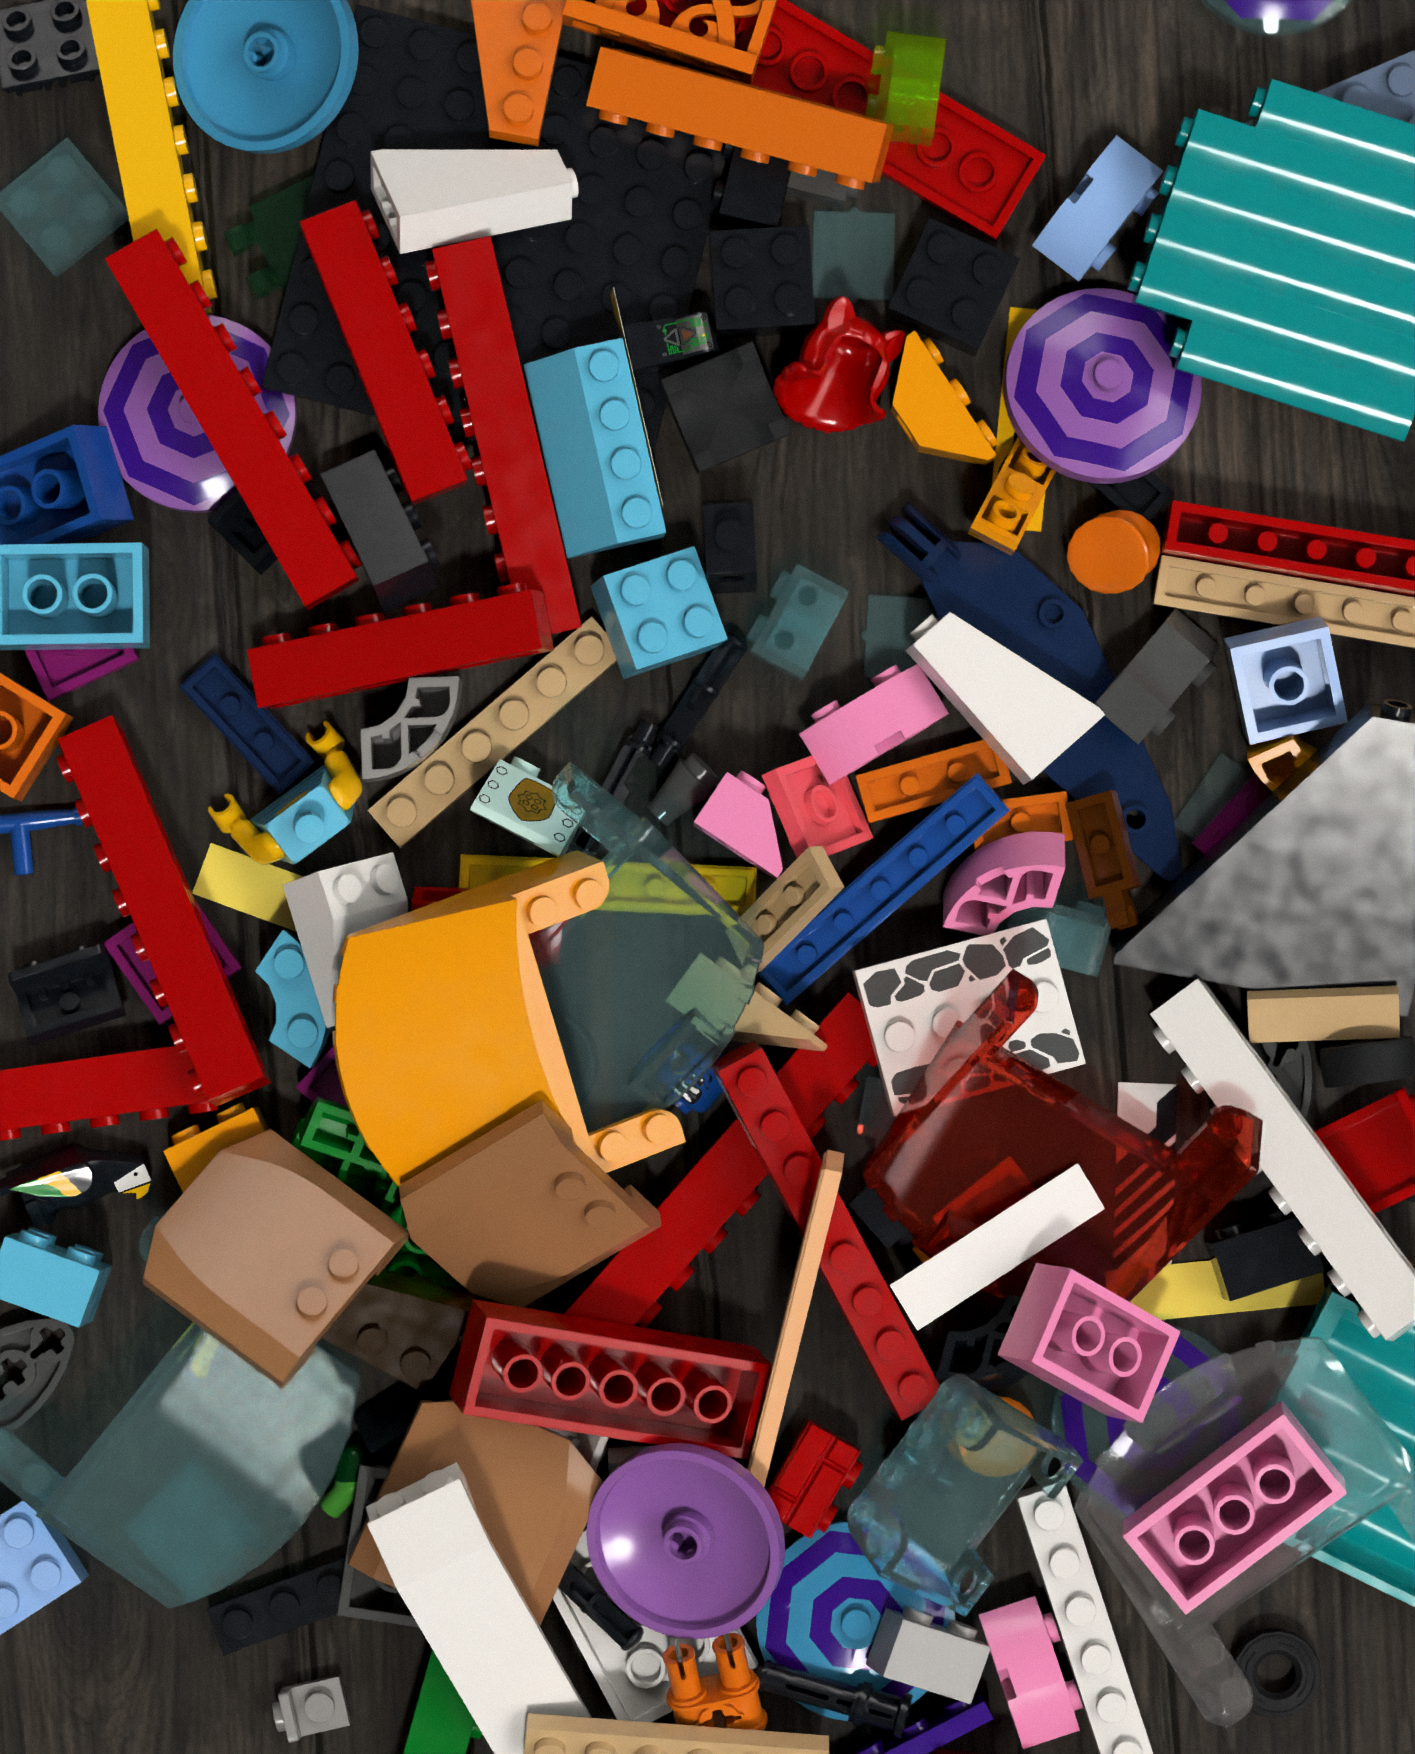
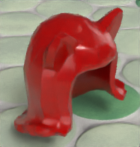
M838 296L826 308L823 320L815 325L805 337L798 361H793L790 365L786 366L782 370V374L778 375L775 379L773 395L782 413L795 423H801V426L814 428L826 434L855 430L864 424L882 421L887 411L880 408L876 401L888 382L889 363L903 349L906 333L900 329L880 332L870 321L855 315L853 305L847 297Z

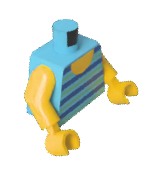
M323 721L326 732L321 739L317 740L310 732L306 734V742L325 759L324 765L252 819H246V815L231 794L223 795L229 803V806L224 811L215 812L211 806L208 807V812L220 831L231 833V837L255 862L261 865H267L279 860L294 865L344 829L352 820L355 802L362 793V783L345 751H342L345 746V739L327 721Z

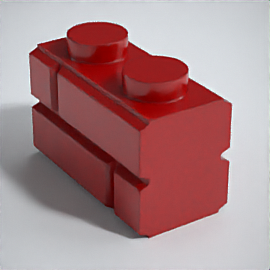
M808 1418L766 1490L775 1504L781 1522L810 1539L816 1529L825 1533L839 1509L832 1501L840 1487L843 1486L850 1490L864 1466L862 1462L857 1460L861 1453L860 1448Z

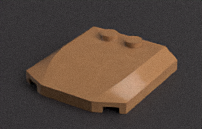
M542 1100L399 1185L400 1201L411 1240L471 1294L517 1307H524L662 1226L660 1212L632 1185L622 1189L573 1142L572 1128Z
M269 1129L219 1151L159 1220L154 1229L143 1276V1285L281 1389H284L315 1352L316 1343L374 1274L378 1276L409 1239V1231L272 1129Z
M421 1400L375 1502L389 1493H395L425 1478L433 1471L442 1470L457 1462L465 1475L476 1510L492 1544L540 1626L588 1522V1514L594 1496L604 1481L568 1437L550 1429L464 1415L453 1400ZM367 1517L347 1561L348 1565L377 1581L396 1588L368 1528L367 1523L370 1520Z

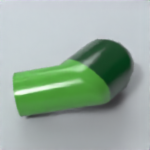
M348 1443L339 1449L335 1458V1485L320 1501L323 1511L333 1518H338L355 1500L360 1465H368L367 1450L359 1443Z

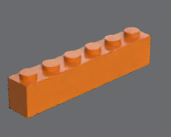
M600 47L586 106L600 109L598 118L605 121L627 125L628 118L630 117L647 122L645 131L656 135L674 138L676 130L694 135L692 142L694 145L721 151L723 143L741 148L740 157L769 164L770 156L789 161L787 170L816 177L818 169L837 174L835 183L864 190L866 182H880L895 123L614 47Z

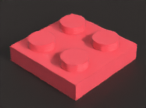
M812 756L776 768L762 775L769 792V797L776 808L796 858L808 847L823 846L829 857L874 838L848 776L829 785Z

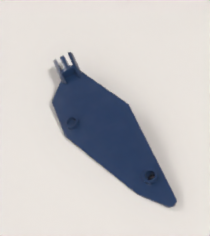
M909 502L901 508V512L916 528L899 516H894L888 523V526L893 534L913 551L921 561L889 532L882 530L875 537L920 578L939 620L951 612L1093 704L1113 682V675L1083 610L1017 550L1010 556L987 543L952 541ZM1103 716L1042 772L1062 790L1067 791V794L1074 800L1108 790L1117 791L1133 854L1162 880L1174 881L1180 877L1182 865L1171 803L1143 742L1141 741L1137 744L1107 717ZM1130 811L1136 812L1140 816L1141 824L1138 829L1129 827L1126 822L1127 814Z

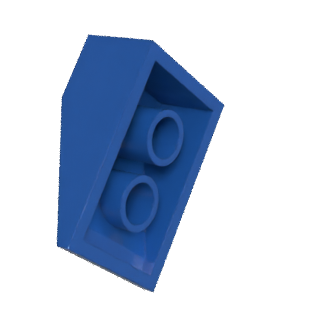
M71 425L0 456V545L70 544L95 537L134 520L107 426Z

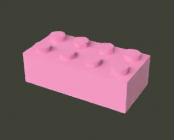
M1281 1400L1124 1519L1122 1536L1186 1615L1346 1495L1345 1479Z

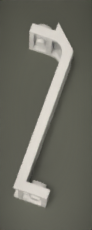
M457 1462L442 1470L433 1471L425 1478L395 1493H389L379 1499V1501L366 1506L370 1520L367 1523L368 1528L399 1594L494 1754H523L528 1713L592 1718L492 1544L476 1510L465 1475Z

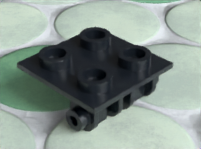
M44 0L0 9V78L2 90L6 91L7 94L16 92L17 97L23 96V93L41 90L42 83H44L46 91L52 90L51 82L57 80L60 87L64 88L66 87L67 78L70 79L71 83L86 80L93 82L95 81V76L100 75L86 0Z

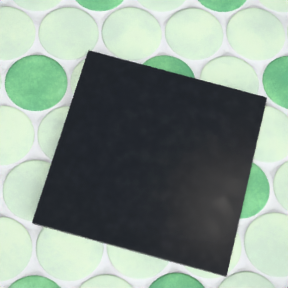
M357 4L354 14L359 44L356 75L346 102L334 120L326 127L303 220L356 200L360 212L370 210L380 238L374 239L372 242L379 259L385 256L389 257L399 283L391 286L398 305L405 302L408 304L417 327L416 331L409 333L416 351L425 348L436 375L428 379L435 398L444 395L453 416L454 423L447 425L450 436L477 442L476 436L468 438L465 436L459 409L469 407L464 387L454 389L448 360L457 358L453 338L443 340L436 312L446 309L441 289L431 291L425 266L426 261L434 260L432 249L443 246L403 254L399 253L371 191L370 151L380 149L558 150L566 169L572 168L575 172L579 193L578 197L572 198L571 220L491 236L540 450L544 459L523 365L572 348L620 338L610 297L613 287L623 327L624 325L643 321L645 323L669 317L673 319L688 315L715 207L711 206L718 177H722L726 159L723 158L725 143H723L721 151L692 144L694 135L676 130L674 138H669L645 131L647 122L630 117L628 118L627 125L599 119L600 109L586 106L595 66L557 56L539 146L489 138L475 35ZM300 231L262 388L376 417L303 234ZM676 364L634 374L652 458L666 406V399L659 382L674 374Z

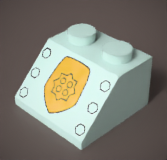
M516 756L513 757L510 764L499 759L470 810L477 816L557 857L564 855L590 807L587 803L581 801L585 792L561 779L557 780L555 786L538 779L537 776L541 769Z

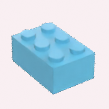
M142 542L0 545V650L150 648L149 549Z

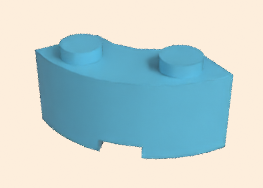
M282 930L255 970L269 985L276 1002V1023L268 1041L307 1067L313 1068L322 1057L327 1045L330 1028H326L300 941L289 931Z

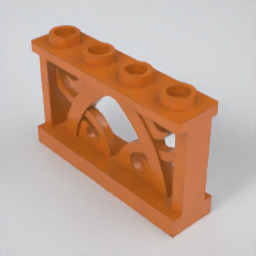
M566 0L562 12L563 25L751 85L778 0H757L746 6H731L730 0H711L712 4H699L686 9L678 15L669 28L659 24L660 14L656 0H644L647 8L643 14L633 16L626 10L627 5L636 0H596L595 3L584 0ZM758 15L747 52L735 49L734 17L746 18ZM699 16H716L717 23L703 20V23L708 27L705 35L696 36L690 31L689 24L692 19Z

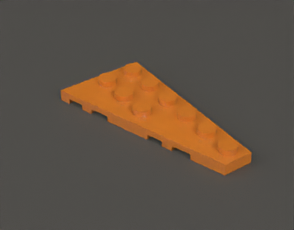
M470 0L489 138L539 146L563 28L562 12L566 0Z

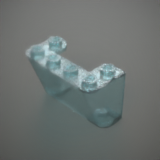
M955 1374L939 1386L934 1397L919 1417L911 1423L907 1433L889 1457L881 1463L877 1473L859 1497L851 1503L847 1513L848 1529L878 1576L966 1616L995 1578L975 1551L978 1545L1031 1476L1046 1496L1055 1500L1084 1460L1066 1440L966 1375ZM1054 1457L1062 1460L1058 1472L1054 1476L1049 1477L1048 1468L1051 1460ZM972 1569L974 1572L972 1584L966 1592L961 1594V1580Z

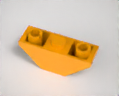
M913 331L906 336L890 410L917 452L982 466L988 465L994 461L997 455L993 450V447L998 444L994 434L983 419L975 423L965 407L971 403L967 393L956 378L948 381L938 365L943 363L944 360L929 337L921 340L916 331Z
M1019 437L1016 439L967 533L1010 556L1015 552L1056 472L1037 459Z

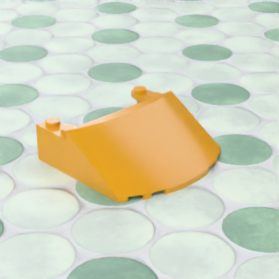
M572 851L346 935L340 953L343 959L338 984H334L333 1001L336 1003V1031H332L337 1071L351 1116L365 1144L374 1153L381 1166L387 1172V1175L398 1187L540 1100L546 1103L572 1128L573 1142L605 1173L686 1142L678 1118L662 1108H652L587 1133L528 934L595 910L602 905L609 891V879L603 861L580 851Z

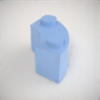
M1116 135L1086 172L1073 193L1062 203L1032 246L1077 281H1080L1091 267L1099 272L1117 248L1110 242L1133 212L1142 217L1159 195V192L1153 188V185L1164 171Z

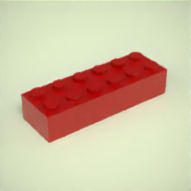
M473 1299L449 1396L464 1415L654 1445L668 1443L694 1444L713 1449L729 1457L748 1459L772 1364L755 1346Z

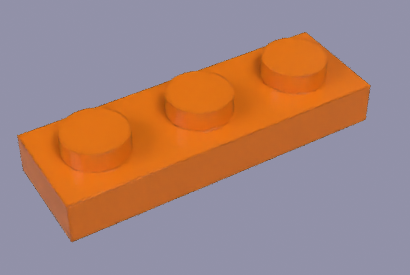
M984 740L855 775L868 824L941 804L976 773H979L992 789L1012 783L1008 767Z

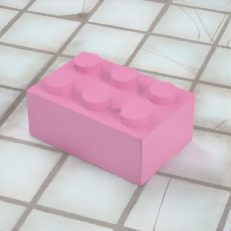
M1036 1263L997 1355L1106 1416L1143 1423L1181 1331L1071 1268Z

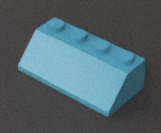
M623 337L572 348L524 364V373L566 559L663 538L666 534V528Z

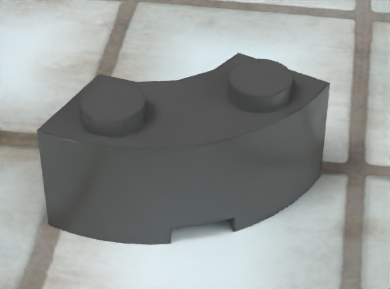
M1175 608L1094 704L1104 712L1105 717L1137 744L1149 732L1158 737L1175 718L1176 714L1170 708L1191 683L1199 688L1217 668V665L1211 659L1221 646Z

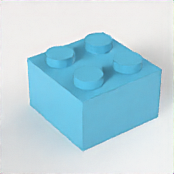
M695 546L604 575L590 586L623 679L713 650L728 640Z
M29 1227L28 1230L21 1229V1232L5 1236L0 1248L1 1300L78 1328L93 1321L113 1266L101 1261L104 1253L80 1244H75V1247L69 1246L68 1249L55 1245L57 1236L33 1227Z

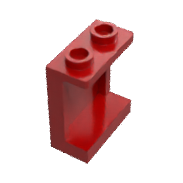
M1401 1087L1395 1090L1393 1094L1314 1131L1374 1214L1415 1195V1094L1410 1096L1407 1088Z

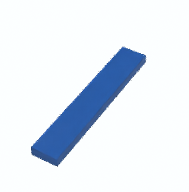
M976 773L832 899L761 972L757 973L773 992L783 999L782 1002L788 1005L1006 815L1010 808L982 776Z

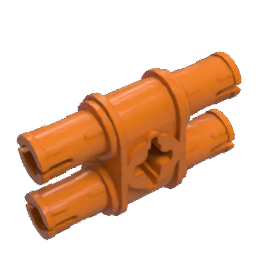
M729 1633L732 1651H727L724 1635L717 1637L712 1642V1649L716 1657L719 1673L699 1677L695 1650L689 1644H679L683 1658L682 1662H678L675 1645L670 1646L664 1651L663 1661L666 1665L670 1687L666 1693V1702L673 1711L675 1724L764 1731L768 1722V1716L761 1707L758 1693L760 1680L757 1674L748 1666L744 1648L745 1642L741 1635Z

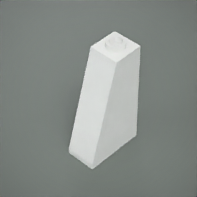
M380 149L370 151L371 191L400 254L571 220L572 198L578 197L579 193L575 172L572 168L566 169L558 150Z
M951 612L939 621L931 614L910 633L916 642L905 651L1023 785L1033 780L1105 715L1098 706Z

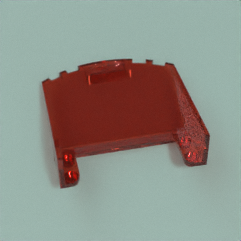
M1012 969L964 1023L957 1020L865 1165L863 1177L869 1189L874 1188L884 1202L883 1211L892 1222L898 1220L913 1235L912 1243L928 1257L932 1258L1078 1163L1105 1209L981 1290L1006 1300L1008 1294L1022 1297L1036 1263L1071 1268L1130 1302L1257 1174L1260 1162L1263 1120L1241 1108L1231 1105L1220 1106L1197 1132L1188 1138L1178 1151H1175L1002 1047L1035 1011L1039 998V992L1034 982Z

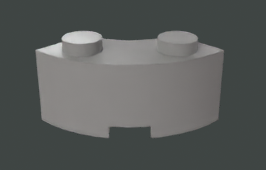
M459 676L409 678L406 697L397 712L378 726L361 729L362 780L367 783L378 782L405 774L423 763L439 748L449 734L459 710L462 694V680Z

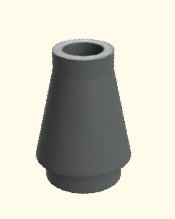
M691 753L685 760L679 758L657 795L647 807L663 824L669 826L676 818L711 796L714 792L713 787L720 779L700 757Z

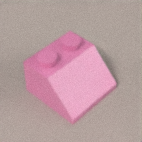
M742 770L737 777L726 772L694 820V827L776 880L782 873L783 867L770 802L768 798L762 795L766 786Z

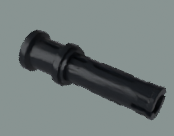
M771 1660L765 1661L758 1689L760 1692L765 1691L807 1705L848 1715V1721L853 1722L852 1725L860 1727L863 1723L890 1730L893 1732V1737L900 1739L905 1729L913 1695L908 1693L900 1697L873 1689L870 1682H859L856 1687L817 1674L773 1663Z

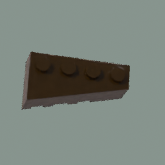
M383 1269L378 1276L374 1274L321 1338L423 1393L465 1331L474 1296L463 1286L455 1285L452 1288L434 1283L432 1278L415 1273H412V1276Z

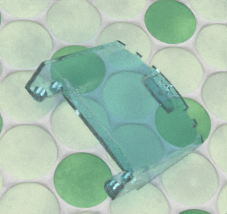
M570 761L554 779L552 785L553 799L556 806L564 814L610 850L601 860L604 862L608 875L609 891L606 899L597 909L533 932L529 939L587 1133H590L652 1108L667 1109L702 1078L736 1032L735 1025L743 1013L746 1004L749 1005L755 991L754 982L759 965L762 963L764 942L645 816L640 819Z
M155 1215L140 1236L139 1251L146 1263L155 1225L163 1216ZM192 1322L66 1478L14 1433L0 1427V1481L37 1512L35 1516L168 1609L188 1604L223 1590L262 1565L304 1524L331 1483L337 1471L336 1467L344 1451L346 1441L350 1438L354 1425L352 1421L357 1395H359L360 1375L318 1341L315 1345V1352L286 1387L281 1389Z

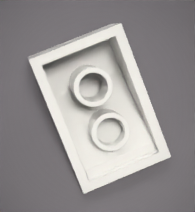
M393 852L317 871L283 884L326 1028L335 1026L336 1003L333 1001L334 984H338L343 959L340 953L346 935L408 913V899Z

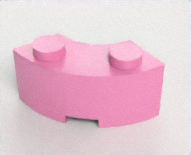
M896 664L871 679L875 688L843 707L835 700L811 715L815 724L799 735L829 785L853 773L949 714L926 674L918 664L903 672L900 671Z
M1038 831L1013 834L990 842L968 856L954 871L944 890L943 927L984 936L994 933L1000 922L1014 912L1031 907L1053 908L1066 868L1065 834Z
M1033 1596L979 1614L988 1646L991 1647L990 1653L1022 1748L1026 1749L1080 1731L1074 1711L1082 1709L1083 1705L1074 1679L1064 1681L1052 1643L1061 1641L1052 1613L1049 1612L1042 1615L1037 1599Z

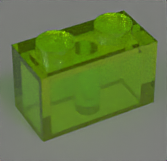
M887 31L885 45L875 44L871 74L881 75L879 94H868L866 116L895 123L890 141L925 146L932 145L947 39Z

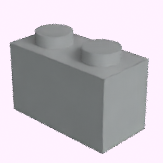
M907 1605L903 1613L885 1608L866 1665L882 1677L971 1704L991 1649L990 1646L976 1638L978 1630L955 1620H949L947 1627L932 1623L934 1615Z

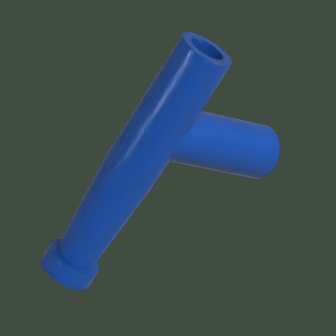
M74 806V809L36 810L0 814V834L10 833L14 875L34 874L30 831L76 824V826L84 825L76 806Z

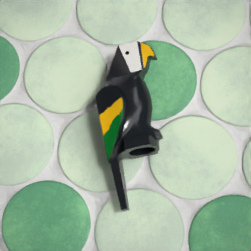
M72 1143L7 1172L6 1177L0 1179V1197L16 1191L20 1192L28 1214L36 1228L43 1224H51L55 1220L56 1214L62 1209L86 1206L112 1192L134 1194L135 1199L139 1200L150 1190L151 1177L141 1153L102 1151Z

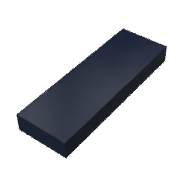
M216 653L179 686L279 796L286 792L317 763L268 709L257 708L255 695Z

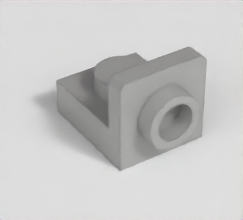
M340 1674L282 1687L278 1693L279 1701L272 1703L276 1728L278 1732L286 1731L289 1743L299 1741L302 1736L350 1726L351 1724Z

